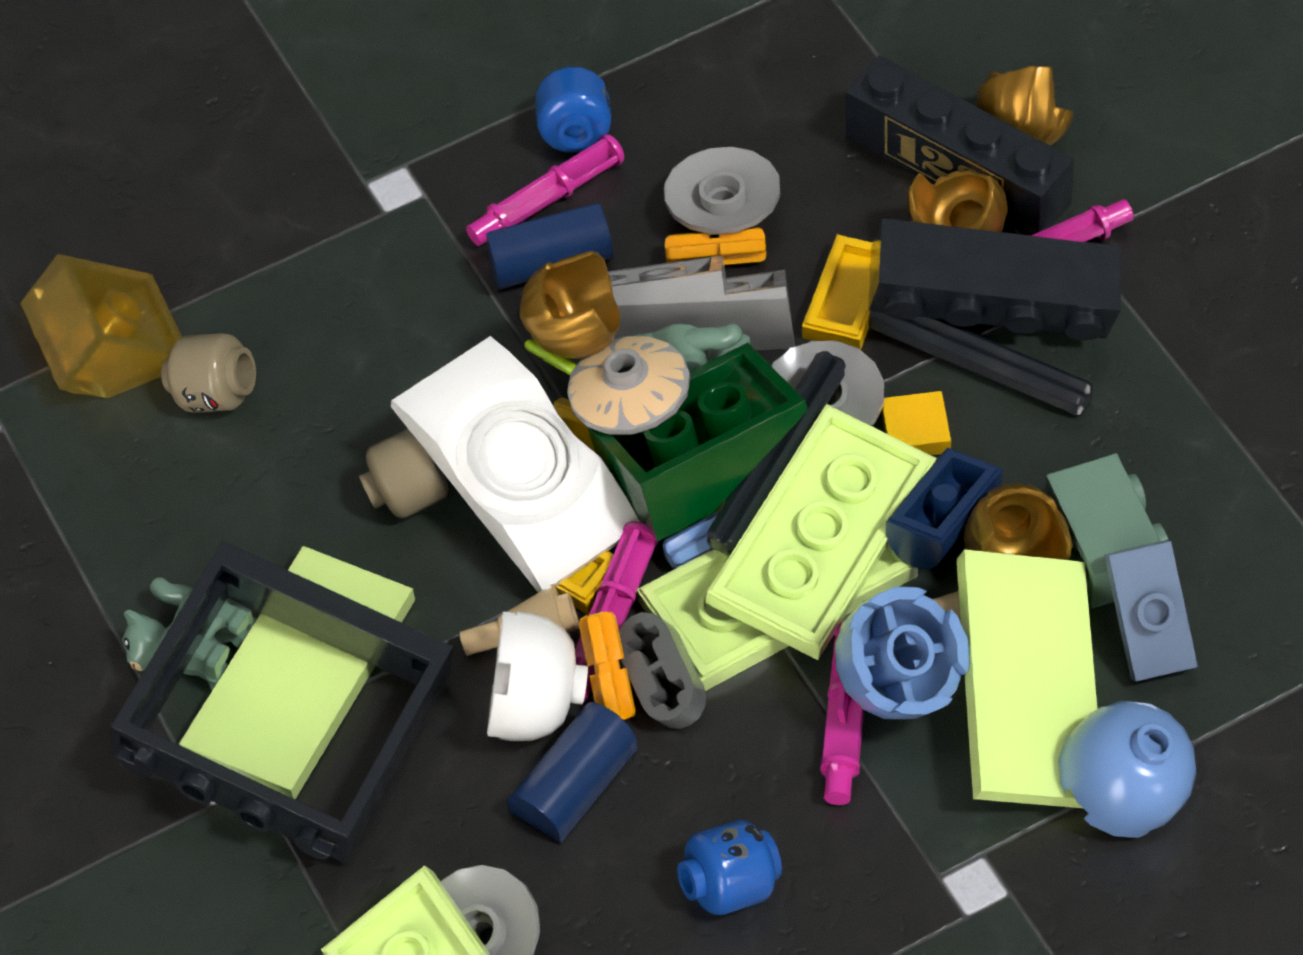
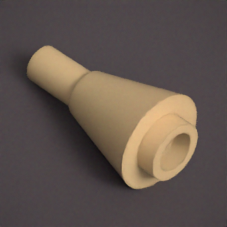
M554 584L507 611L509 613H516L517 611L527 612L549 618L564 628L570 638L571 631L580 629L571 595L569 593L559 595ZM502 615L498 617L497 621L460 632L461 643L467 656L498 647Z

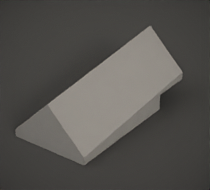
M723 255L608 271L614 299L621 315L620 327L614 335V340L624 336L652 333L679 323L689 324L698 328L737 324L742 329V334L750 337V345L755 350L791 349L795 347L785 270L726 278Z

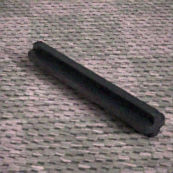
M870 311L868 326L872 330L1074 415H1081L1091 401L1093 392L1091 382L941 319L916 317L909 320H900L882 312Z
M821 351L815 355L795 388L806 400L808 411L729 495L708 530L707 543L712 549L720 551L726 556L731 555L824 406L828 404L844 378L846 363L843 359L833 356L828 351Z

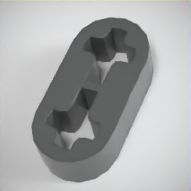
M641 612L631 616L623 623L619 630L625 658L621 659L624 668H627L629 679L642 707L649 716L669 728L682 729L692 725L700 718L705 708L707 696L704 685L680 634L674 626L653 613ZM649 632L657 636L652 642V647L658 658L656 662L640 652L646 646L643 637ZM665 679H668L682 689L677 694L679 705L675 709L665 705L670 699V693L664 683Z

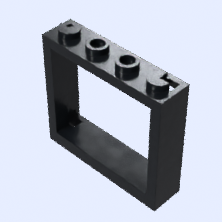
M222 540L110 727L112 755L116 756L126 769L135 774L148 777L153 773L174 783L179 792L197 803L209 804L212 801L234 811L235 816L252 829L261 832H267L272 829L293 839L295 845L300 850L312 857L324 860L330 856L346 864L450 675L453 646ZM227 598L416 684L341 821L149 731Z

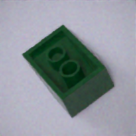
M748 342L690 371L691 379L687 398L673 416L657 427L632 435H608L587 427L595 453L601 457L627 497L639 521L648 526L652 536L657 541L673 533L680 532L689 525L712 514L808 411L806 400Z

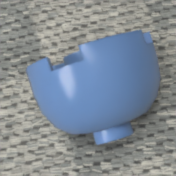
M893 587L864 600L842 623L835 643L836 671L845 691L863 710L882 719H916L947 706L952 700L950 697L957 690L961 676L967 674L970 666L968 638L958 616L952 609L945 612L935 600L924 596L923 594L927 591L919 587Z
M1118 701L1091 712L1065 739L1058 760L1061 786L1064 792L1070 788L1077 803L1089 813L1084 819L1091 826L1119 837L1139 838L1145 836L1151 830L1167 824L1189 799L1197 776L1194 747L1184 727L1168 712L1144 702Z

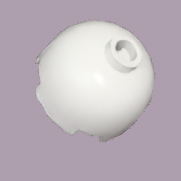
M503 612L487 736L507 741H534L552 734L564 723L571 703L583 705L588 666L576 665L574 642L566 630L551 619L527 612Z

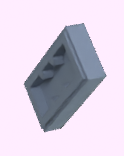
M1163 540L1104 554L1131 680L1140 681L1198 667L1171 541Z

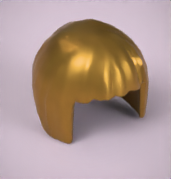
M1028 66L1019 70L1008 71L1004 74L992 71L987 76L985 83L981 84L978 88L976 104L978 108L1049 146H1053L1064 136L1073 119L1074 111L1055 106L1051 67Z
M972 170L964 172L955 171L947 177H939L935 184H931L923 174L919 173L909 187L907 204L911 222L1002 232L1007 215V201L1005 192L997 179L994 180L991 176L976 173Z
M587 251L561 259L555 263L548 262L537 270L525 285L520 304V317L533 340L546 352L570 359L583 358L599 353L610 346L614 340V335L620 327L621 315L614 299L611 278L608 274L605 260L598 252Z
M1002 484L990 490L974 506L964 531L966 550L1069 560L1073 547L1066 519L1057 509L1055 501L1046 495L1045 492L1030 484Z

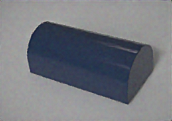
M600 203L590 204L486 233L489 264L498 289L528 282L530 277L546 263H555L561 259L587 251L598 252L605 261L614 258L608 225Z
M947 448L886 521V538H888L887 542L898 558L912 567L918 569L936 567L964 533L974 506L990 490L1001 486L1003 469Z
M587 703L507 799L509 812L557 842L562 843L638 749L634 732L612 710L598 703Z

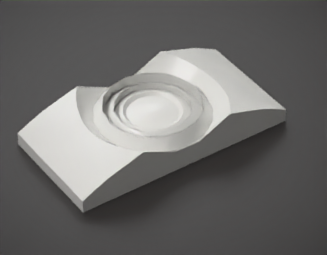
M491 336L391 401V408L425 448L429 456L538 593L552 584L557 587L565 579L570 578L596 560L602 553L618 545L625 524L632 521L640 522L627 497L601 457L579 440L563 422L538 379Z

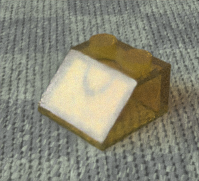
M57 254L21 301L22 308L51 369L55 382L60 390L71 393L109 398L160 378L164 360L169 357V353L176 341L182 338L153 275L149 273Z

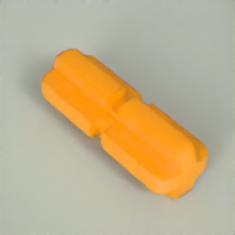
M759 227L747 228L736 233L719 234L718 237H710V234L703 232L673 234L667 236L664 243L666 263L723 255L724 266L760 263L766 258L765 234L763 229Z
M599 612L586 615L579 620V628L587 666L594 665L595 675L590 676L595 703L612 710L623 720L629 719L635 715L636 710L627 668L620 669L619 660L625 658L616 616L613 612Z

